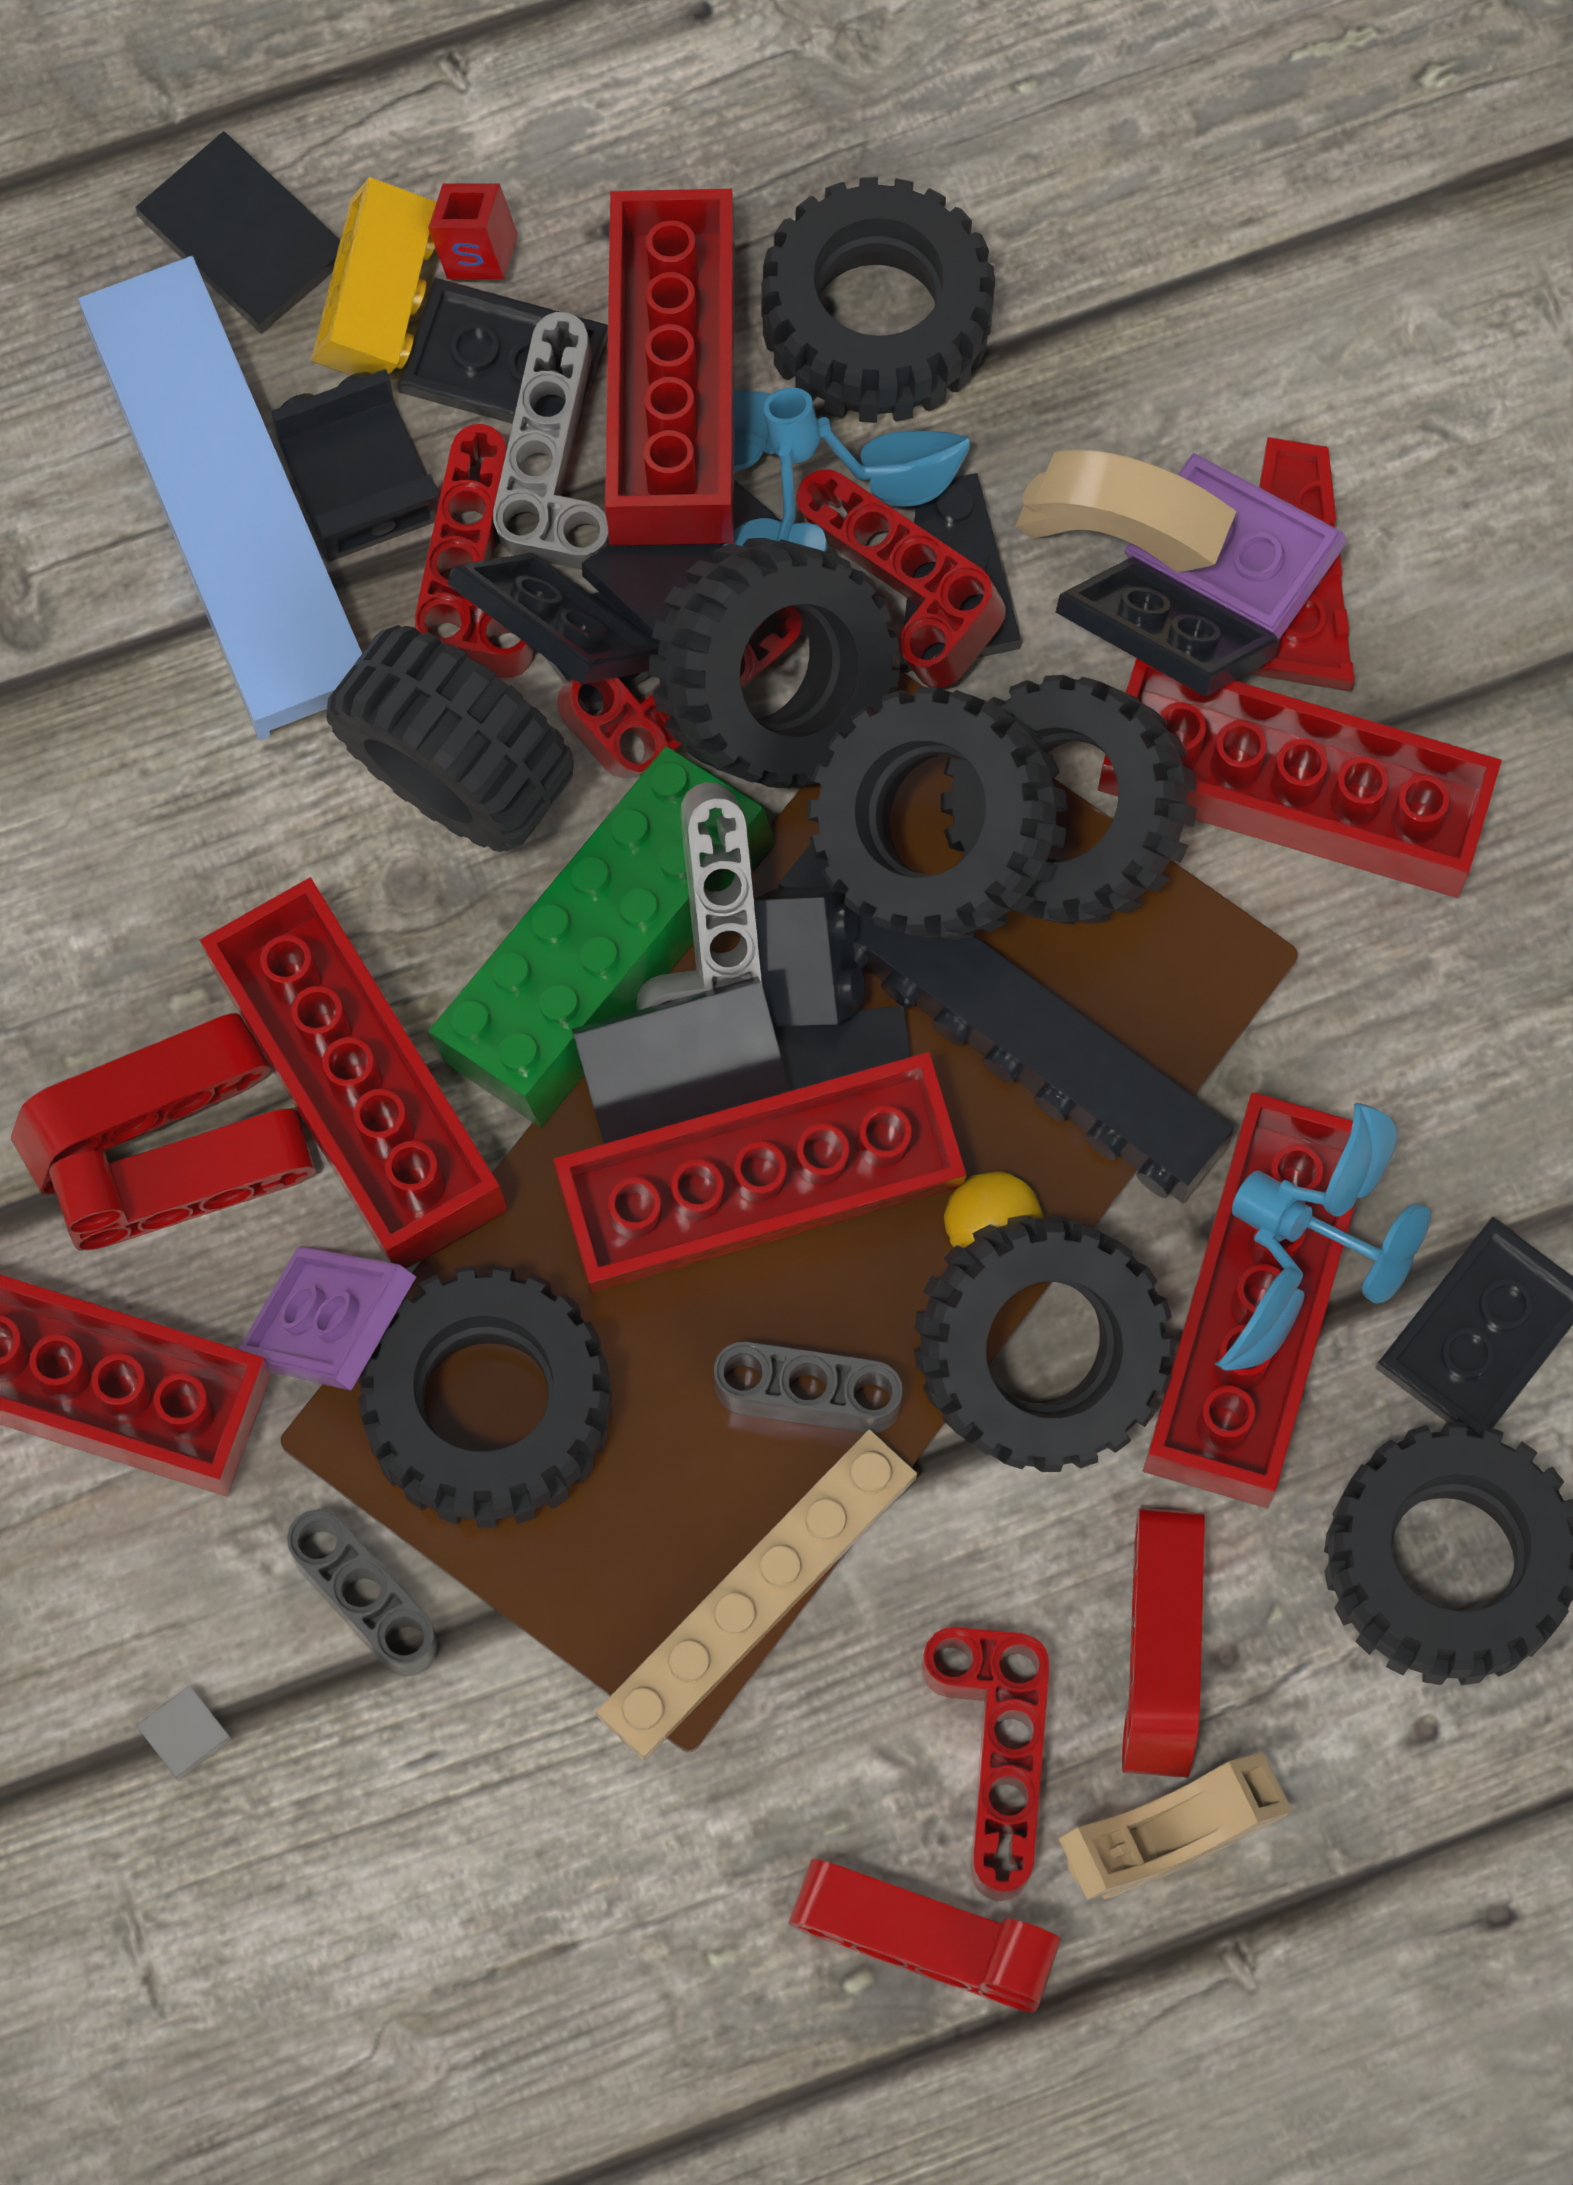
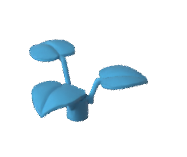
M784 388L772 394L751 390L735 391L734 470H742L752 466L759 460L763 451L767 454L776 453L779 455L782 477L783 519L782 523L770 518L748 521L734 529L733 544L743 546L747 539L765 537L775 541L782 539L827 552V542L821 527L810 523L794 524L793 463L803 462L811 458L819 445L820 438L826 441L857 479H870V490L873 496L889 505L915 506L938 497L949 486L969 451V437L937 431H900L884 434L864 445L860 454L861 465L833 433L829 419L826 417L816 419L812 398L806 391L799 388Z
M1354 1103L1351 1134L1334 1170L1326 1193L1297 1187L1287 1180L1281 1183L1259 1170L1253 1172L1243 1182L1235 1196L1232 1214L1259 1230L1255 1235L1254 1241L1268 1248L1284 1270L1272 1282L1236 1342L1215 1365L1224 1370L1254 1367L1271 1358L1281 1347L1301 1310L1304 1292L1297 1288L1303 1277L1302 1271L1278 1241L1286 1238L1294 1242L1304 1233L1307 1227L1375 1260L1362 1285V1292L1365 1298L1373 1303H1383L1392 1298L1400 1289L1411 1269L1414 1255L1418 1252L1427 1235L1431 1222V1211L1429 1208L1419 1203L1408 1206L1394 1221L1387 1233L1382 1248H1376L1313 1217L1312 1208L1305 1204V1201L1322 1204L1327 1212L1337 1217L1351 1209L1357 1197H1365L1373 1191L1387 1169L1398 1141L1396 1126L1388 1115L1369 1105Z

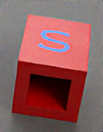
M443 183L428 229L447 279H505L518 233L500 183Z

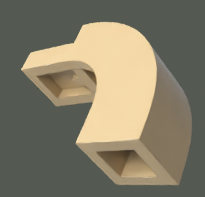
M1064 450L1054 452L1046 472L1036 474V477L1025 488L1022 496V504L1024 506L1015 527L1032 539L1070 530H1090L1109 534L1140 547L1175 572L1180 573L1216 564L1236 511L1193 482L1155 465L1101 451Z
M1259 1752L1228 1761L1197 1780L1155 1801L1114 1817L1079 1826L1058 1839L1067 1856L1069 1871L1075 1881L1080 1884L1086 1899L1089 1900L1103 1896L1105 1900L1155 1881L1210 1856L1265 1828L1293 1811L1264 1752Z

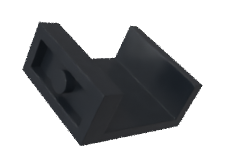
M386 369L373 374L369 372L353 374L341 381L338 387L316 395L311 393L296 395L285 401L281 408L271 411L276 438L328 562L435 523L440 494L431 474L425 475L394 402L391 379Z

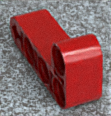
M472 424L460 430L455 435L451 444L415 612V627L423 634L425 632L429 633L432 628L441 623L456 625L459 630L453 636L439 638L443 643L449 646L453 645L467 653L469 658L478 664L482 663L496 673L495 676L499 678H513L523 674L530 667L534 658V649L521 639L515 646L510 648L493 646L490 642L495 636L502 633H513L447 585L449 580L442 577V574L447 569L455 565L492 559L497 531L493 522V510L507 452L506 443L502 434L494 427L485 424ZM479 458H484L480 470L481 483L473 480L471 467L477 465ZM464 511H475L483 516L478 522L467 525L454 520L459 513Z
M820 469L810 473L802 480L797 489L796 496L799 510L807 522L818 525L823 529L828 545L919 606L900 634L899 645L902 656L923 684L939 688H945L954 684L964 675L999 630L1005 619L1006 608L1003 599L990 577L982 568L841 473L831 469ZM828 505L834 508H838L842 505V507L847 513L845 520H843V518L837 511H835ZM881 530H889L886 538L881 543L874 546H866L868 539L874 533ZM927 562H936L933 571L927 576L912 578L915 570L920 565ZM974 594L984 595L981 603L975 608L959 610L962 602L967 597ZM945 643L942 653L930 660L921 659L924 651L930 645Z
M792 605L770 615L775 622L769 630L770 635L754 642L752 645L747 643L740 666L741 689L785 651L798 637L801 628V618ZM572 678L565 682L559 690L557 708L563 722L603 768L613 776L620 778L638 776L644 773L665 746L674 751L682 744L675 741L665 727L666 720L670 716L657 711L652 692L653 689L660 687V682L639 701L618 678L587 683V685L594 686L599 690L603 697V709L599 716L587 714L582 710L578 702V692L582 685ZM626 731L636 734L644 744V755L640 763L629 762L620 751V737Z
M229 1013L41 1090L22 1105L11 1134V1141L40 1193L43 1195L55 1194L49 1168L57 1161L84 1151L97 1150L103 1152L239 1095L260 1083L270 1072V1066L241 1016L237 1013Z
M279 1109L112 1163H109L104 1152L92 1150L65 1157L49 1168V1174L67 1231L75 1248L80 1251L108 1247L295 1186L308 1180L316 1172L298 1113L294 1109Z
M1138 1508L1133 1559L1129 1699L1123 1731L1122 1773L1189 1778L1197 1744L1200 1717L1205 1539L1204 1513Z
M962 1627L944 1628L934 1633L926 1644L921 1665L922 1677L927 1686L938 1695L948 1698L984 1701L970 1867L971 1878L976 1889L986 1898L996 1901L1010 1900L1018 1896L1027 1886L1034 1865L1050 1666L1049 1657L1043 1644L1035 1637L1027 1634ZM955 1648L966 1654L970 1661V1669L959 1677H949L938 1671L934 1664V1657L943 1649ZM1020 1654L1026 1656L1035 1666L1036 1675L1026 1683L1011 1682L1001 1672L1000 1662L1009 1655ZM1014 1719L1021 1721L1027 1726L1031 1741L1020 1749L1006 1748L998 1742L994 1728L1004 1720ZM1008 1784L1014 1786L1022 1792L1026 1806L1016 1815L1006 1816L999 1814L993 1809L989 1801V1793L999 1785ZM985 1828L995 1833L985 1834ZM1023 1832L1024 1838L1015 1833ZM999 1834H1012L1009 1842L1008 1861L1013 1866H1019L1020 1870H1012L1008 1880L1001 1882L995 1880V1869L985 1867L984 1863L993 1862L998 1849Z
M818 1859L810 1860L788 1922L790 1926L822 1940L1005 2006L1031 2013L1036 2012L1040 2004L1061 1942L1059 1936L1038 1926L1010 1918L1003 1919L1001 1924L848 1868Z

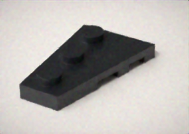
M978 473L955 477L938 497L929 502L916 505L914 523L982 568L990 577L1003 599L1006 608L1005 619L999 630L977 658L1020 649L1021 638ZM927 562L920 565L915 570L912 578L927 576L933 571L936 562ZM974 594L967 597L962 602L959 610L975 608L981 603L984 595ZM908 598L906 600L904 626L919 608L918 605ZM945 643L930 645L924 651L921 659L930 660L942 653ZM901 653L900 673L913 672Z

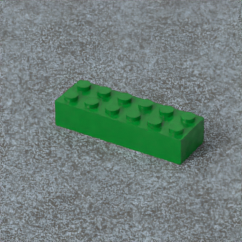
M667 746L664 747L428 1030L440 1055L448 1066L540 1128H542L584 1076L572 1029L637 1011V994L642 985L653 977L668 974L694 943L680 815L681 803L686 793L696 785L711 782L727 787L735 796L746 821L751 872L776 843L762 806ZM720 808L709 809V818L704 821L712 839V844L722 845L717 831V818L723 815ZM729 869L714 870L707 876L703 888L711 892L725 890L733 882L735 872Z

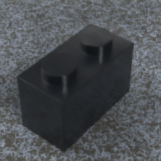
M830 886L775 888L754 899L762 988L772 1026L834 1025L841 1023L860 1011L859 1005L864 997V977L861 969L855 966L853 941L858 930L857 913L844 904L845 893L834 891Z

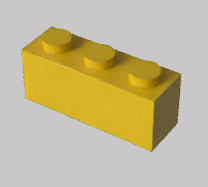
M371 177L351 197L311 358L312 362L348 375L360 372L373 374L384 369L390 374L395 368L402 369L413 344V335L406 333L410 314L415 315L418 311L426 289V281L419 278L423 260L427 261L435 248L428 227L436 201Z

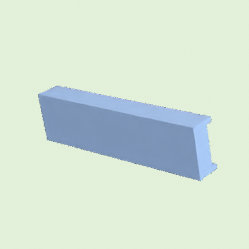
M193 256L79 297L78 301L90 338L258 740L271 737L270 730L327 709L328 698L362 655V652Z

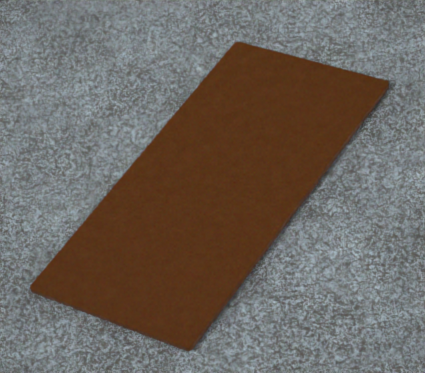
M900 673L898 687H890L888 694L902 690L915 695L918 688L923 686L908 675ZM941 754L919 764L901 783L893 800L890 828L895 849L904 864L920 874H941L956 866L964 858L962 852L949 848L944 830L954 825L953 816L941 812L940 793L952 792L954 778L943 774L948 756L959 760L960 757ZM1052 778L1054 787L1063 789L1066 793L1067 810L1056 812V825L1067 830L1063 848L1052 845L1048 858L1071 860L1093 848L1106 834L1113 819L1061 782ZM814 783L801 787L770 825L776 843L751 872L753 899L778 888L780 880L809 847V838L820 833L819 823L807 820L808 800H819L821 784ZM1172 860L1169 861L1163 870L1169 875L1170 879L1159 892L1147 889L1140 895L1143 905L1129 913L1111 912V917L1108 921L1094 924L1075 921L1074 925L1062 924L1018 913L1011 909L1005 913L1007 924L991 932L982 929L975 930V937L1193 1097H1195L1288 975L1298 958L1297 949L1291 943ZM728 930L719 933L713 938L710 950L716 953H726L733 950L738 945L741 934ZM694 943L668 974L696 970ZM864 967L861 969L864 977V997L859 1005L860 1010L901 1006L884 992L881 987L883 981ZM913 1005L910 1009L904 1007L910 1057L930 1052L967 1176L965 1180L971 1175L992 1171L1012 1174L1024 1181L1035 1192L1044 1217L1045 1215L1064 1217L1095 1228L1138 1170L1119 1156L1115 1160H1111L1101 1155L1086 1141L1085 1135L1087 1132L1068 1118L1064 1122H1060L1047 1115L1035 1103L1033 1099L1035 1094L1016 1080L1013 1084L1000 1080L986 1068L982 1061L983 1055L965 1042L962 1046H957L946 1040L933 1027L932 1021L934 1019L917 1006ZM583 1076L542 1128L532 1122L492 1172L500 1185L508 1211L423 1259L412 1272L416 1278L406 1297L411 1301L420 1295L419 1283L434 1275L438 1276L442 1284L457 1279L455 1268L475 1265L476 1275H492L493 1267L497 1265L514 1268L515 1278L527 1281L531 1274L541 1277L550 1282L553 1294L559 1297L566 1293L580 1306L581 1317L585 1322H592L600 1337L603 1355L607 1358L612 1395V1415H609L608 1419L609 1434L603 1452L596 1453L593 1459L594 1469L584 1483L580 1484L575 1481L567 1489V1500L554 1509L548 1503L535 1509V1519L516 1524L514 1516L497 1519V1528H477L476 1520L461 1518L459 1525L440 1520L436 1510L427 1507L422 1511L407 1501L404 1491L398 1485L392 1486L382 1473L375 1454L372 1453L360 1415L358 1397L361 1396V1386L359 1379L351 1391L322 1384L281 1436V1445L285 1453L608 1696H611L865 1434L856 1431L742 1415L727 1410L719 1403L714 1390V1364L717 1356L725 1347L736 1342H752L873 1360L889 1365L897 1372L902 1382L901 1409L897 1420L890 1428L874 1434L911 1468L945 1425V1422L942 1420L943 1415L938 1408L930 1403L922 1387L926 1383L924 1373L916 1368L914 1349L920 1347L921 1334L914 1330L916 1312L925 1311L930 1296L923 1291L931 1275L939 1278L949 1265L943 1258L953 1249V1246L950 1243V1237L946 1233L944 1213L949 1196L956 1189L590 1293L555 1175L553 1158L603 1145L585 1076ZM1053 1282L1031 1284L1016 1292L1003 1304L991 1324L987 1338L986 1356L988 1367ZM494 1343L469 1346L447 1357L429 1377L424 1393L425 1413L437 1435L453 1446L470 1451H494L519 1442L529 1435L541 1422L548 1401L546 1379L536 1361L516 1348ZM737 1366L726 1374L725 1380L732 1388L739 1391H747L754 1388L760 1382L761 1377L752 1367ZM802 1375L790 1384L792 1393L802 1400L819 1398L826 1390L823 1382L811 1375ZM877 1385L861 1387L854 1395L857 1403L868 1410H879L885 1407L891 1400L888 1392ZM850 1548L666 1738L669 1742L684 1752H693L699 1748Z

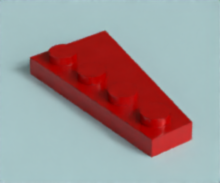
M1267 437L1259 488L1335 528L1336 511L1329 448ZM1340 553L1280 637L1276 657L1247 674L1352 691L1355 681L1353 663L1350 662L1349 627L1347 609H1344L1341 582L1343 573Z

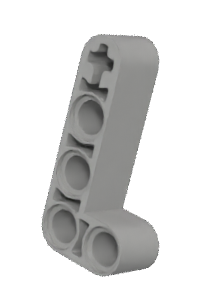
M554 312L546 315L537 323L533 332L494 505L493 522L502 546L510 554L534 553L547 563L582 569V562L608 546L610 542L606 515L597 505L587 501L562 497L592 361V349L584 323L575 315L567 312ZM562 338H570L573 347H566L563 352L561 361L562 375L555 372L556 360L552 347H559ZM546 395H557L566 401L563 409L552 417L540 416L533 411L536 402ZM534 453H543L552 459L550 468L539 476H529L520 470L523 460ZM531 512L537 515L539 523L536 529L527 535L510 533L507 530V525L515 514ZM591 524L600 530L598 539L592 545L578 548L567 541L570 531L575 526Z
M705 782L694 786L686 793L681 803L680 815L696 970L663 974L649 979L642 985L637 994V1010L756 976L759 977L762 984L746 821L735 796L727 787L719 783ZM720 808L723 814L717 818L718 837L722 845L712 844V839L704 824V821L709 818V809ZM729 869L735 872L733 882L725 890L711 892L703 888L707 876L714 870ZM728 930L741 934L740 941L733 950L726 953H716L710 950L713 938L719 933Z

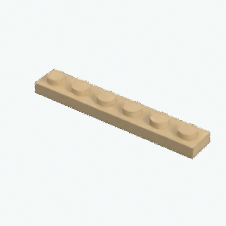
M869 1429L596 1711V1716L645 1761L916 1480L917 1473Z

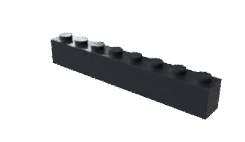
M810 844L780 880L778 888L829 886L822 875L823 870L829 866L827 860L814 857ZM857 914L858 930L853 941L855 966H858L860 969L864 967L883 981L881 984L882 989L896 1003L901 1006L904 1005L908 1009L915 1005L933 1018V1027L946 1040L957 1046H962L965 1042L983 1055L982 1061L984 1065L997 1078L1008 1084H1013L1016 1080L1035 1094L1033 1098L1035 1103L1047 1115L1060 1122H1064L1068 1118L1087 1132L1085 1135L1086 1141L1101 1155L1111 1160H1115L1119 1156L1137 1169L1136 1176L1139 1181L1154 1194L1162 1198H1167L1170 1194L1183 1204L1229 1146L1234 1130L1231 1124L977 937L973 936V938L960 940L938 937L937 940L889 930L875 925V921L872 918Z

